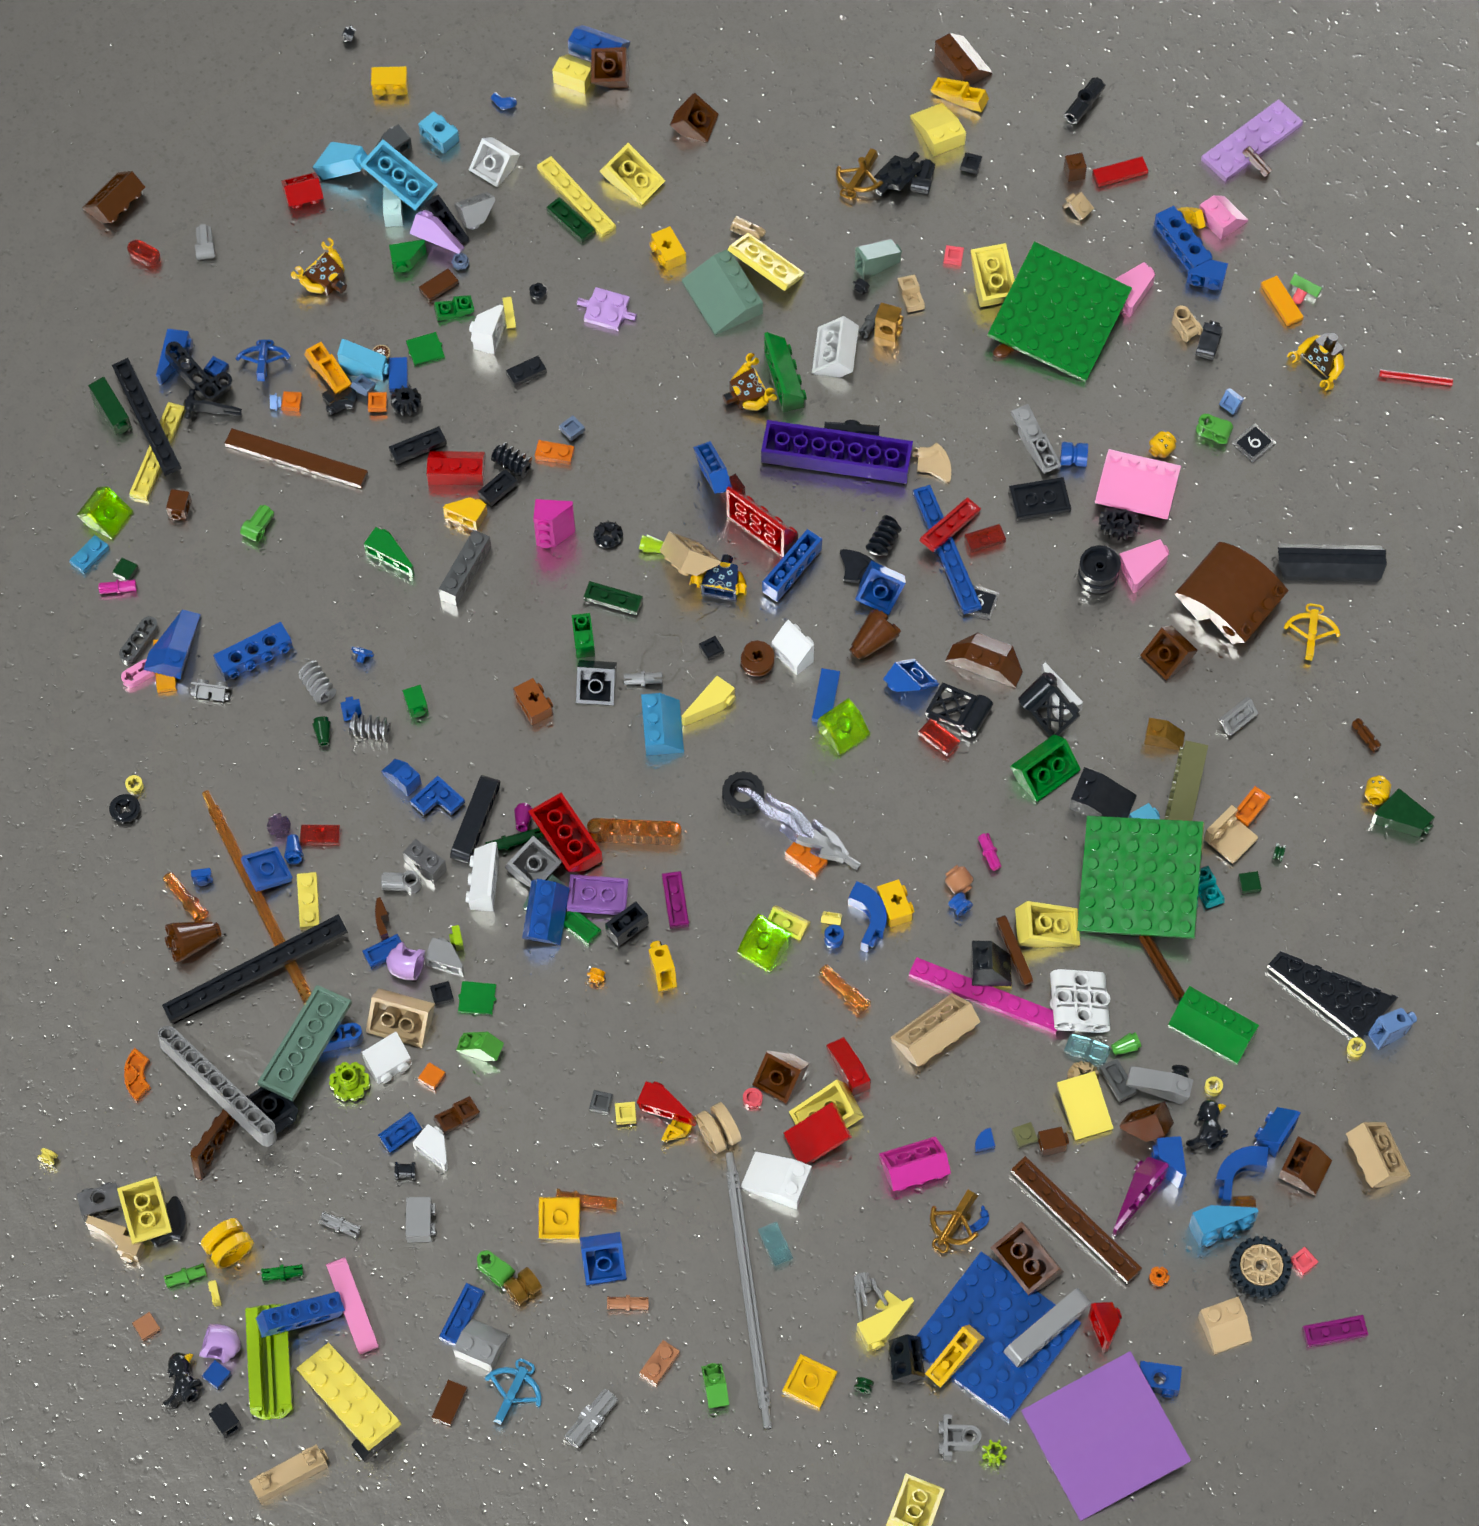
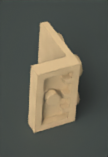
M1233 805L1206 830L1204 837L1208 844L1232 864L1258 840V836L1236 818L1238 809Z

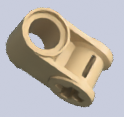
M1181 305L1175 308L1172 324L1179 332L1181 338L1188 342L1190 338L1201 335L1203 331L1202 326L1186 306Z

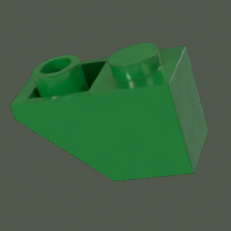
M590 613L571 615L576 658L595 657Z

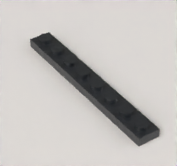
M129 358L113 364L112 367L164 475L167 476L182 469Z

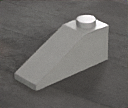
M1134 1066L1130 1067L1126 1086L1178 1104H1183L1189 1099L1193 1079L1176 1073Z

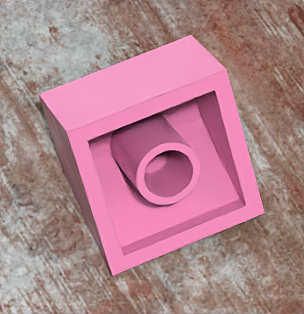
M1213 195L1199 206V209L1203 212L1205 225L1220 240L1248 222V219L1225 196Z

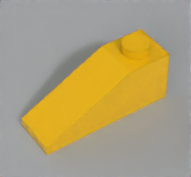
M970 1324L963 1326L925 1374L939 1387H942L974 1353L985 1338Z

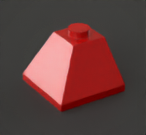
M1113 1302L1091 1304L1088 1317L1103 1353H1107L1118 1330L1120 1319H1122L1121 1312L1118 1307L1115 1308Z

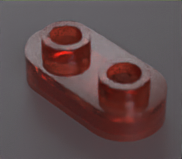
M133 240L127 246L129 256L147 266H156L161 260L159 251L141 240Z

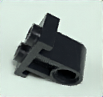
M1211 320L1209 323H1204L1195 356L1213 361L1223 334V328L1220 326V323Z

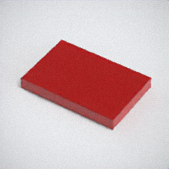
M834 1102L829 1103L783 1132L796 1160L808 1165L852 1138Z

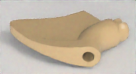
M938 443L931 447L913 448L912 456L918 457L917 472L929 473L945 483H950L951 463L947 453Z

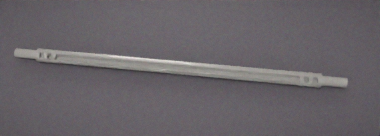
M729 1152L726 1153L728 1168L726 1175L759 1409L762 1411L764 1428L768 1429L772 1427L770 1415L771 1401L739 1173L735 1167L734 1153Z

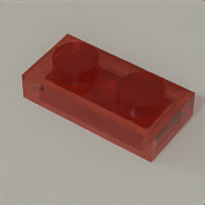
M931 718L918 731L919 736L947 757L960 744V740Z

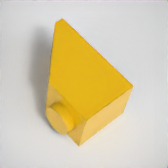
M471 497L445 504L443 507L444 517L476 531L488 514L487 505L482 500H475Z

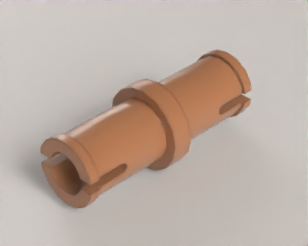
M626 1295V1297L607 1296V1310H648V1297H630V1295Z

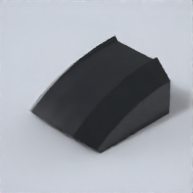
M263 1087L246 1096L275 1124L276 1134L296 1121L298 1109L291 1100Z

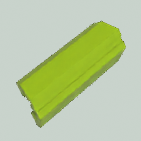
M286 1304L259 1305L245 1308L250 1412L262 1420L281 1419L292 1410L289 1332L286 1331L262 1338L256 1321V1317L261 1311Z

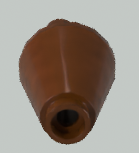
M873 609L853 640L849 651L858 660L862 657H867L899 637L901 630L895 624L892 625L887 621L889 617L883 611Z
M179 922L165 925L168 935L165 937V943L167 948L172 949L174 962L188 958L221 937V930L217 922Z

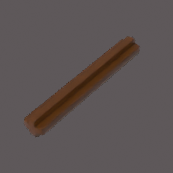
M1140 936L1141 943L1177 1001L1181 1000L1185 992L1151 936Z

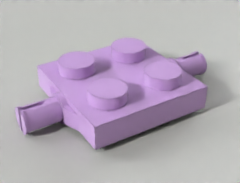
M595 287L593 295L589 300L582 298L577 300V305L587 307L584 316L585 322L618 331L625 318L636 321L637 314L627 311L630 301L629 296Z

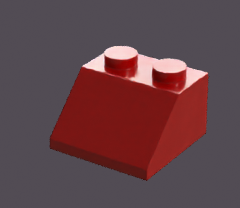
M316 172L281 180L289 207L299 208L303 206V203L310 202V204L319 203L320 199H324Z

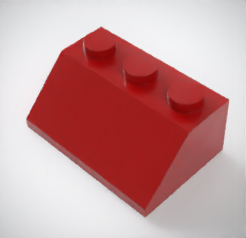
M430 451L427 458L426 473L428 485L484 486L485 452Z

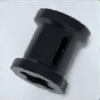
M395 1162V1180L399 1178H412V1180H415L416 1163L399 1164Z

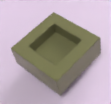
M1031 1122L1012 1128V1133L1019 1149L1038 1143V1138Z

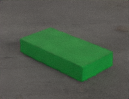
M566 912L564 927L589 946L601 933V929L580 912Z

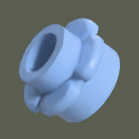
M275 393V395H270V409L277 411V408H281V396L277 397V393Z

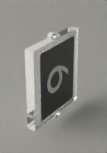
M1254 423L1234 439L1232 444L1241 452V455L1244 454L1254 463L1271 449L1276 442L1267 435V431H1263Z
M973 585L982 607L981 610L968 614L990 620L993 610L997 607L996 602L999 592Z

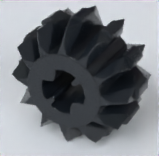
M402 385L401 389L395 388V393L391 394V406L396 413L401 412L402 416L408 413L411 416V412L417 413L418 408L422 405L421 394L418 393L417 388L412 389L410 385L405 388Z

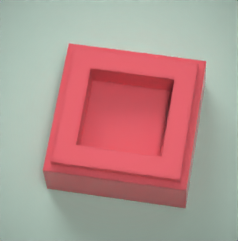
M946 245L944 264L961 266L964 247Z
M1305 1246L1291 1257V1264L1302 1276L1318 1264L1317 1259Z

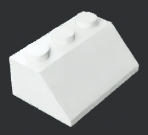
M842 316L818 327L812 374L842 377L853 372L859 325Z
M491 842L475 848L474 856H470V867H473L472 873L468 874V885H471L470 891L466 893V903H469L470 910L494 911L499 864L497 842Z

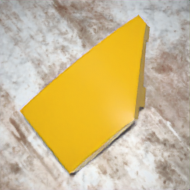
M1192 207L1177 209L1181 211L1187 224H1192V226L1198 229L1206 227L1201 209Z
M672 1120L661 1140L667 1142L687 1137L693 1126Z

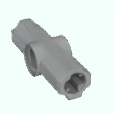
M604 1388L593 1403L587 1405L581 1411L576 1423L565 1434V1438L574 1447L579 1448L592 1432H596L603 1424L605 1416L618 1402V1399L612 1392Z

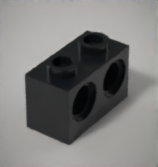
M906 1334L888 1340L893 1381L909 1383L924 1378L925 1371L921 1338Z

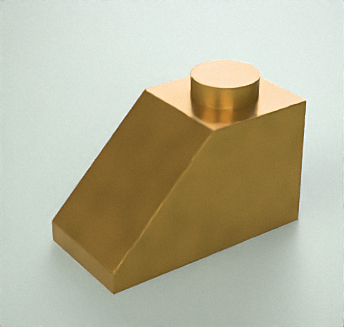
M1149 718L1144 744L1180 750V747H1183L1185 732L1167 720Z

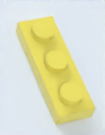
M316 872L297 874L300 930H308L320 924Z

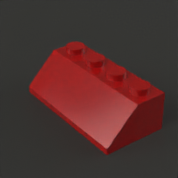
M562 792L528 811L568 872L587 871L603 861L602 851Z

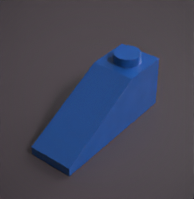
M167 329L156 373L158 384L163 385L175 371L165 358L167 344L173 341L178 342L188 353L189 349H192L193 339L190 338L189 331Z

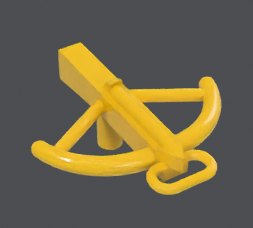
M1309 603L1305 607L1308 613L1292 616L1285 623L1284 629L1291 627L1307 638L1305 660L1312 661L1315 640L1332 634L1340 637L1341 634L1338 626L1330 618L1320 615L1324 612L1322 605ZM1308 607H1320L1321 611L1319 612L1317 609L1309 610ZM1310 618L1308 634L1292 623L1298 619ZM1321 620L1328 623L1333 630L1316 636L1317 621Z

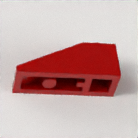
M843 1037L827 1044L826 1047L853 1096L869 1090L871 1080L846 1039Z
M655 1081L653 1083L645 1082L637 1100L641 1111L696 1126L697 1122L693 1115L664 1085Z

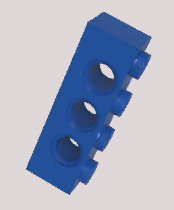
M1175 206L1156 214L1154 225L1188 271L1213 259L1211 252L1206 250L1200 237L1195 235L1192 226L1186 223L1183 214Z
M711 441L693 447L698 465L714 494L726 492L728 486L732 488L727 469Z
M807 529L762 581V592L778 602L822 550V538Z
M279 622L214 654L213 657L222 676L227 681L238 677L239 674L254 669L263 662H269L279 654L287 653L293 648V645L283 624ZM253 651H258L256 654H250Z
M339 1291L263 1310L256 1317V1321L263 1338L336 1319L345 1310Z

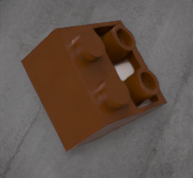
M1298 1136L1278 1178L1312 1195H1316L1332 1160L1316 1144Z

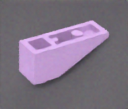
M423 210L416 214L410 234L458 254L464 251L465 247L437 217L433 216L432 212Z

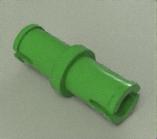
M204 1263L187 1269L184 1267L181 1268V1271L164 1275L167 1288L184 1282L187 1284L190 1283V1280L206 1276L207 1272H205Z

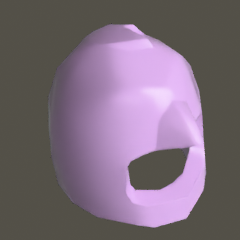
M404 942L399 943L387 956L386 963L389 972L398 978L416 981L423 968L426 950H411L406 948Z
M209 1324L199 1357L221 1359L223 1363L228 1362L241 1349V1342L237 1332L228 1326Z

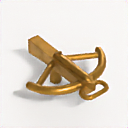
M870 148L865 158H858L860 166L858 168L841 169L840 166H837V180L845 187L840 191L842 197L854 199L856 192L873 191L883 184V181L877 182L869 172V169L878 157L875 149ZM857 171L849 183L845 182L841 177V173ZM866 174L874 183V185L869 187H858ZM848 191V196L842 194V192Z
M968 1189L954 1211H936V1206H932L930 1213L931 1226L939 1236V1238H935L932 1241L933 1248L941 1253H946L949 1250L948 1243L964 1245L978 1237L979 1234L977 1232L972 1234L967 1221L971 1219V1214L968 1213V1210L979 1195ZM952 1215L944 1230L941 1231L936 1223L935 1216ZM962 1221L969 1237L965 1239L952 1238ZM938 1241L939 1246L946 1245V1249H940L935 1245V1242Z

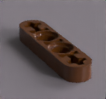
M1006 915L996 918L997 926L1023 986L1033 983L1032 975Z

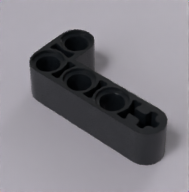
M173 341L167 344L165 358L192 389H195L196 394L201 400L215 402L229 391L232 383V377L229 373L220 372L210 379L178 342ZM188 363L190 368L184 369L181 364ZM198 376L202 381L197 383L193 380V377ZM224 379L228 384L221 385L219 380ZM211 390L214 395L207 396L205 391Z

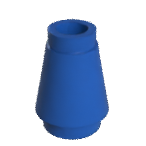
M291 834L287 836L284 858L289 864H298L302 861L304 855L298 836Z

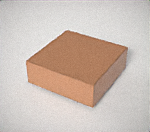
M150 1312L132 1323L143 1341L161 1330Z

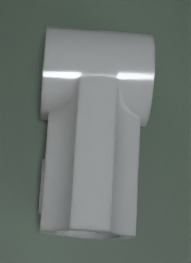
M206 224L199 225L196 228L197 244H195L197 260L215 258L212 228Z
M407 870L404 873L383 872L382 890L407 891L413 894L417 893L422 887L419 875L414 870ZM412 879L416 880L413 884H407Z

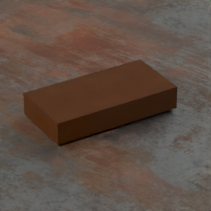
M447 268L419 286V290L431 302L458 285L459 280Z
M448 1380L433 1412L432 1419L451 1426L468 1388Z

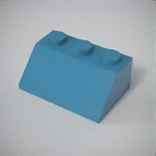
M662 693L641 694L646 756L684 753L680 700Z

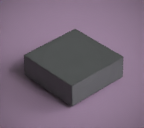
M594 1090L589 1111L609 1115L613 1094Z

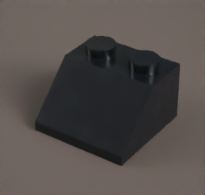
M579 660L577 666L576 703L614 705L617 662Z
M972 941V986H1012L1010 954L993 941Z

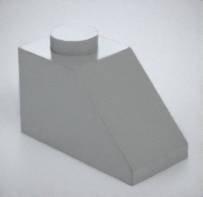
M432 937L425 955L426 966L463 976V965L452 944L445 938L437 939Z

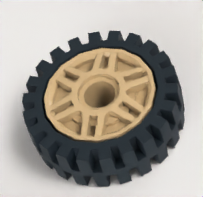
M1255 1236L1254 1239L1248 1238L1237 1246L1230 1262L1232 1281L1236 1283L1238 1290L1241 1289L1243 1294H1249L1251 1298L1256 1296L1258 1299H1263V1297L1268 1299L1272 1295L1276 1296L1285 1288L1290 1279L1292 1270L1291 1258L1287 1255L1288 1251L1286 1248L1283 1249L1281 1243H1275V1239L1268 1240V1237L1265 1236L1263 1238ZM1261 1264L1266 1270L1260 1271L1256 1268V1265Z

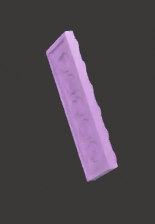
M1278 99L1202 155L1201 160L1224 182H1227L1251 164L1248 160L1249 157L1246 158L1242 153L1246 147L1251 146L1254 149V153L1262 156L1301 127L1303 121Z

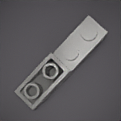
M1029 404L1012 410L1011 415L1018 427V433L1043 473L1045 474L1061 467L1046 434H1043Z

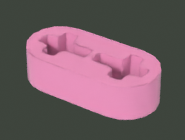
M147 659L138 662L122 673L121 679L125 687L134 688L155 675L154 672L144 670ZM131 676L134 680L130 681L127 677Z

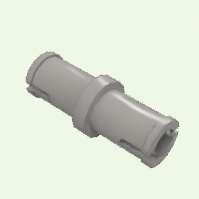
M641 671V673H624V679L632 678V680H624V685L641 684V686H646V684H663V678L655 679V677H663L662 672L645 673V671Z
M323 1211L320 1217L322 1219L319 1220V1224L333 1228L337 1233L343 1232L354 1238H357L360 1233L358 1231L361 1230V1226L346 1221L344 1217L338 1218Z

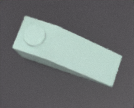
M384 186L383 216L385 227L403 226L402 200Z

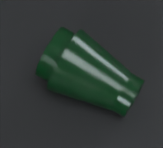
M325 716L314 718L312 726L318 740V745H329L331 721Z

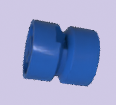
M1062 442L1061 466H1071L1075 463L1078 467H1087L1088 443H1077L1074 446L1073 442Z

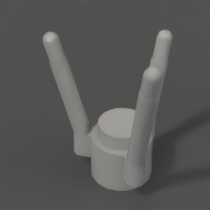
M863 1272L854 1276L858 1319L861 1322L863 1321L861 1296L864 1306L867 1307L866 1293L872 1290L871 1287L874 1288L885 1306L888 1305V1302L877 1286L875 1278H870L869 1273Z

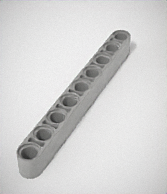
M167 1025L159 1029L160 1047L261 1145L268 1147L276 1143L275 1124L174 1027Z

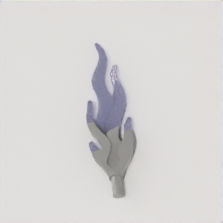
M744 787L737 788V791L751 797L766 816L784 824L780 826L779 830L795 843L810 847V853L842 864L845 862L856 870L860 867L861 863L849 856V852L845 849L838 836L821 825L817 820L814 819L811 825L800 811L774 799L770 794L767 793L765 796L769 803L767 804L756 792Z

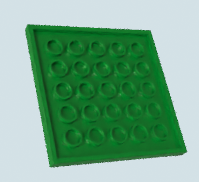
M1034 241L987 336L1086 383L1132 287Z
M1087 816L1077 931L1195 939L1204 822Z

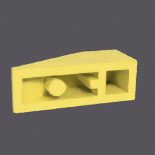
M716 676L681 716L682 725L687 726L724 710L727 705L730 706L736 698L735 688Z
M912 1297L857 1323V1331L868 1351L871 1349L878 1350L885 1345L884 1343L887 1342L913 1308L914 1300Z

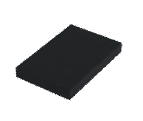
M1064 477L1009 486L1017 521L1071 512Z

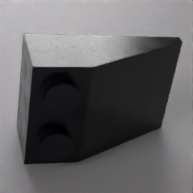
M1084 767L1071 797L1069 809L1087 816L1128 818L1137 795L1106 775Z

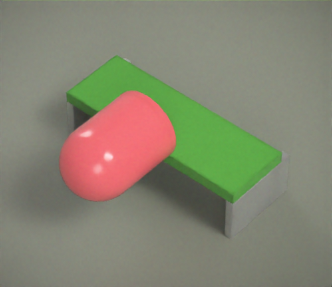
M1296 272L1290 281V284L1298 287L1292 298L1295 304H1301L1307 293L1319 298L1324 286L1320 287L1300 277Z

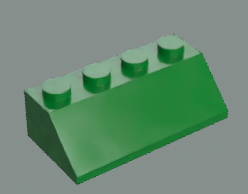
M768 332L764 333V354L783 413L804 408V400H807L806 392L804 389L801 390L800 385H802L800 374L797 375L795 371L797 370L796 361L791 358V345H787L784 337Z
M1189 986L1168 1026L1238 1065L1257 1034L1259 1024Z

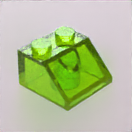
M108 486L96 488L77 513V516L91 529L113 539L133 510Z
M849 698L818 718L817 728L839 755H842L870 736L860 711Z
M758 913L748 927L737 953L766 971L771 972L790 945L791 933Z

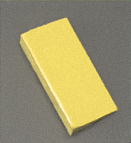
M773 906L766 925L801 941L810 925V921L779 906Z

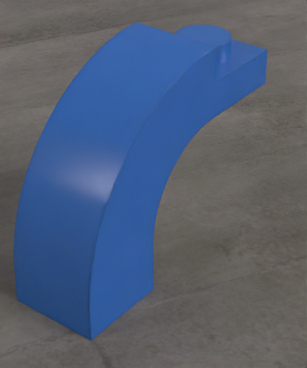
M856 881L848 897V905L864 912L870 921L869 927L861 941V950L868 953L870 947L874 948L878 937L884 938L887 913L881 897L869 886Z
M1243 1147L1231 1153L1223 1161L1214 1185L1219 1186L1218 1198L1221 1199V1206L1230 1205L1233 1180L1237 1175L1246 1171L1265 1173L1269 1147Z

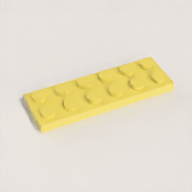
M329 1342L296 1368L298 1373L368 1451L401 1425L398 1418Z

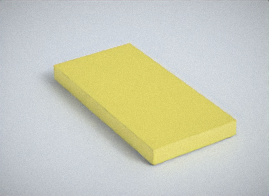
M750 233L745 234L729 246V252L784 291L802 279L805 274Z

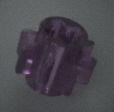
M277 813L273 817L268 818L267 830L270 835L276 834V837L280 838L289 833L291 823L287 816L282 817L281 813Z

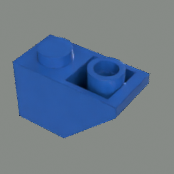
M1210 259L1190 269L1186 283L1222 291L1228 263Z

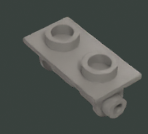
M197 679V682H191V684L195 685V688L191 690V695L195 698L208 699L209 692H211V700L225 702L230 699V693H227V690H232V688L227 687V683L216 682V685L208 684V680Z

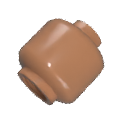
M956 865L945 874L947 876L945 883L954 894L960 892L965 894L972 888L970 884L974 881V878L964 866L959 867Z

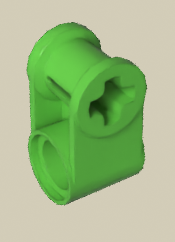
M1202 414L1196 426V433L1199 436L1219 444H1226L1233 430V424L1230 421L1210 414Z
M488 1250L481 1251L478 1254V1269L498 1287L503 1288L504 1283L515 1274V1270ZM488 1259L490 1260V1264L485 1263V1264L483 1265V1260H485V1261H488Z

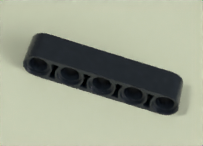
M484 775L480 776L452 846L451 859L470 863V856L474 855V850L477 848L498 794L500 780Z

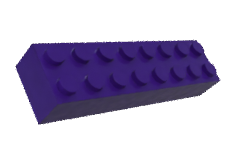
M767 420L761 449V463L907 484L913 441Z

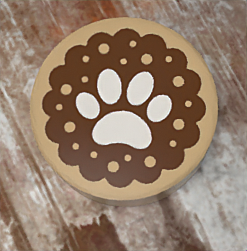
M377 345L372 350L385 355L387 361L391 357L390 349L386 345Z

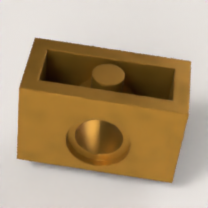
M881 302L875 316V337L895 342L897 336H901L903 326L901 325L904 316H901L902 308Z

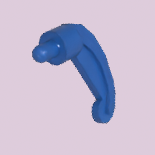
M981 1206V1218L969 1226L971 1232L981 1230L989 1222V1213L985 1206Z

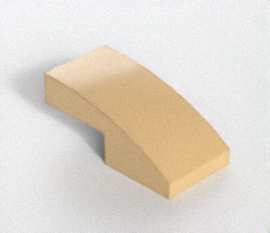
M910 275L898 278L900 292L907 313L925 309L916 276Z

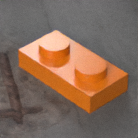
M538 440L534 456L537 460L571 465L575 447Z
M1254 786L1237 807L1236 818L1248 827L1269 802L1271 796Z
M796 840L785 852V856L815 877L828 863V860L820 858L816 851L810 847L797 844Z

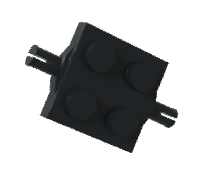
M914 151L909 158L894 155L874 176L877 182L883 181V184L876 190V193L881 196L888 189L900 191L922 169L921 164L916 162L920 157L919 154Z

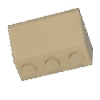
M670 531L660 549V552L665 556L664 559L672 562L671 565L679 569V573L686 576L689 574L697 576L718 566L721 562L700 542Z
M379 988L371 999L366 1033L386 1038L392 1033L397 1032L402 1043L422 1048L432 1022L435 1003Z
M1363 1122L1346 1133L1349 1139L1348 1143L1354 1150L1357 1162L1362 1167L1365 1179L1371 1187H1384L1411 1176L1386 1122Z

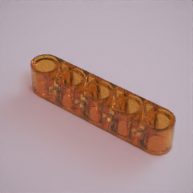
M593 818L587 823V831L595 842L677 845L682 840L681 826L673 821ZM594 828H599V829H600V831H598V832H593V831H591V830L594 829ZM613 829H618V830H620V831L617 832V833L611 832V830H613ZM632 830H638V831H639V832L636 833V834L631 833ZM651 831H657V832H658L657 834H654V835H653V834H650ZM673 831L677 832V834L673 836L669 834Z

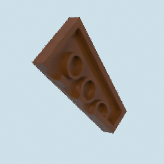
M224 1109L219 1116L214 1118L212 1126L203 1133L201 1141L192 1148L190 1153L194 1176L201 1181L205 1176V1173H203L206 1165L210 1166L214 1160L213 1155L216 1147L221 1148L224 1143L225 1132H230L236 1122Z

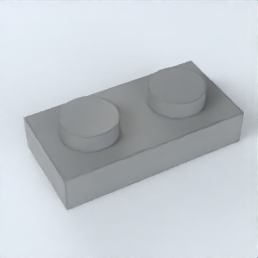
M1246 697L1223 715L1219 721L1226 734L1231 736L1259 713L1251 698Z

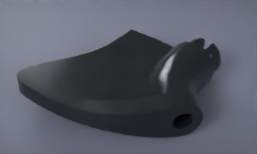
M351 386L336 395L331 388L322 393V397L329 404L326 406V411L330 415L343 409L353 410L355 407L356 390L351 388Z
M842 549L840 550V556L845 567L843 580L858 583L859 587L870 561L873 560L863 553Z
M173 1196L166 1205L172 1232L150 1239L155 1247L159 1246V1244L163 1245L170 1240L181 1242L184 1237L186 1215L177 1196Z

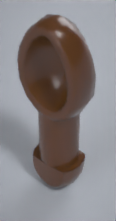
M1000 344L994 349L993 355L997 358H1004L1016 349Z

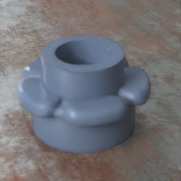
M456 253L453 256L452 264L455 269L459 270L468 267L469 258L464 253Z

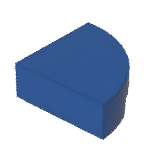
M991 1127L983 1130L978 1135L975 1143V1152L995 1148Z

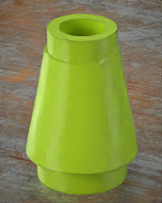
M648 534L647 536L642 535L639 550L647 553H661L660 549L664 541Z

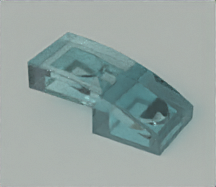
M1070 1034L1064 1052L1067 1055L1084 1058L1086 1062L1104 1065L1111 1048L1095 1040Z
M777 1221L758 1229L761 1240L774 1266L793 1259Z

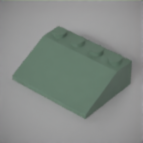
M728 249L713 255L682 279L683 285L714 335L763 314L761 298L734 255Z

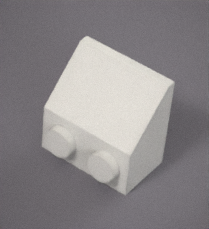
M493 137L482 138L469 171L499 187L514 170L520 154Z
M498 305L478 314L475 321L471 322V342H473L475 350L495 354L506 326L503 305Z
M397 1032L392 1033L362 1052L365 1066L378 1085L390 1081L395 1074L405 1072L412 1065L411 1058Z

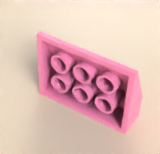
M1109 449L1095 503L1168 520L1181 465Z

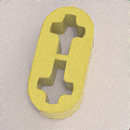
M504 297L502 300L507 329L516 328L512 298Z

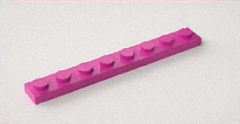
M916 957L909 973L910 978L1056 1034L1057 1029L1054 1028L1053 1010L992 986H972L971 978Z

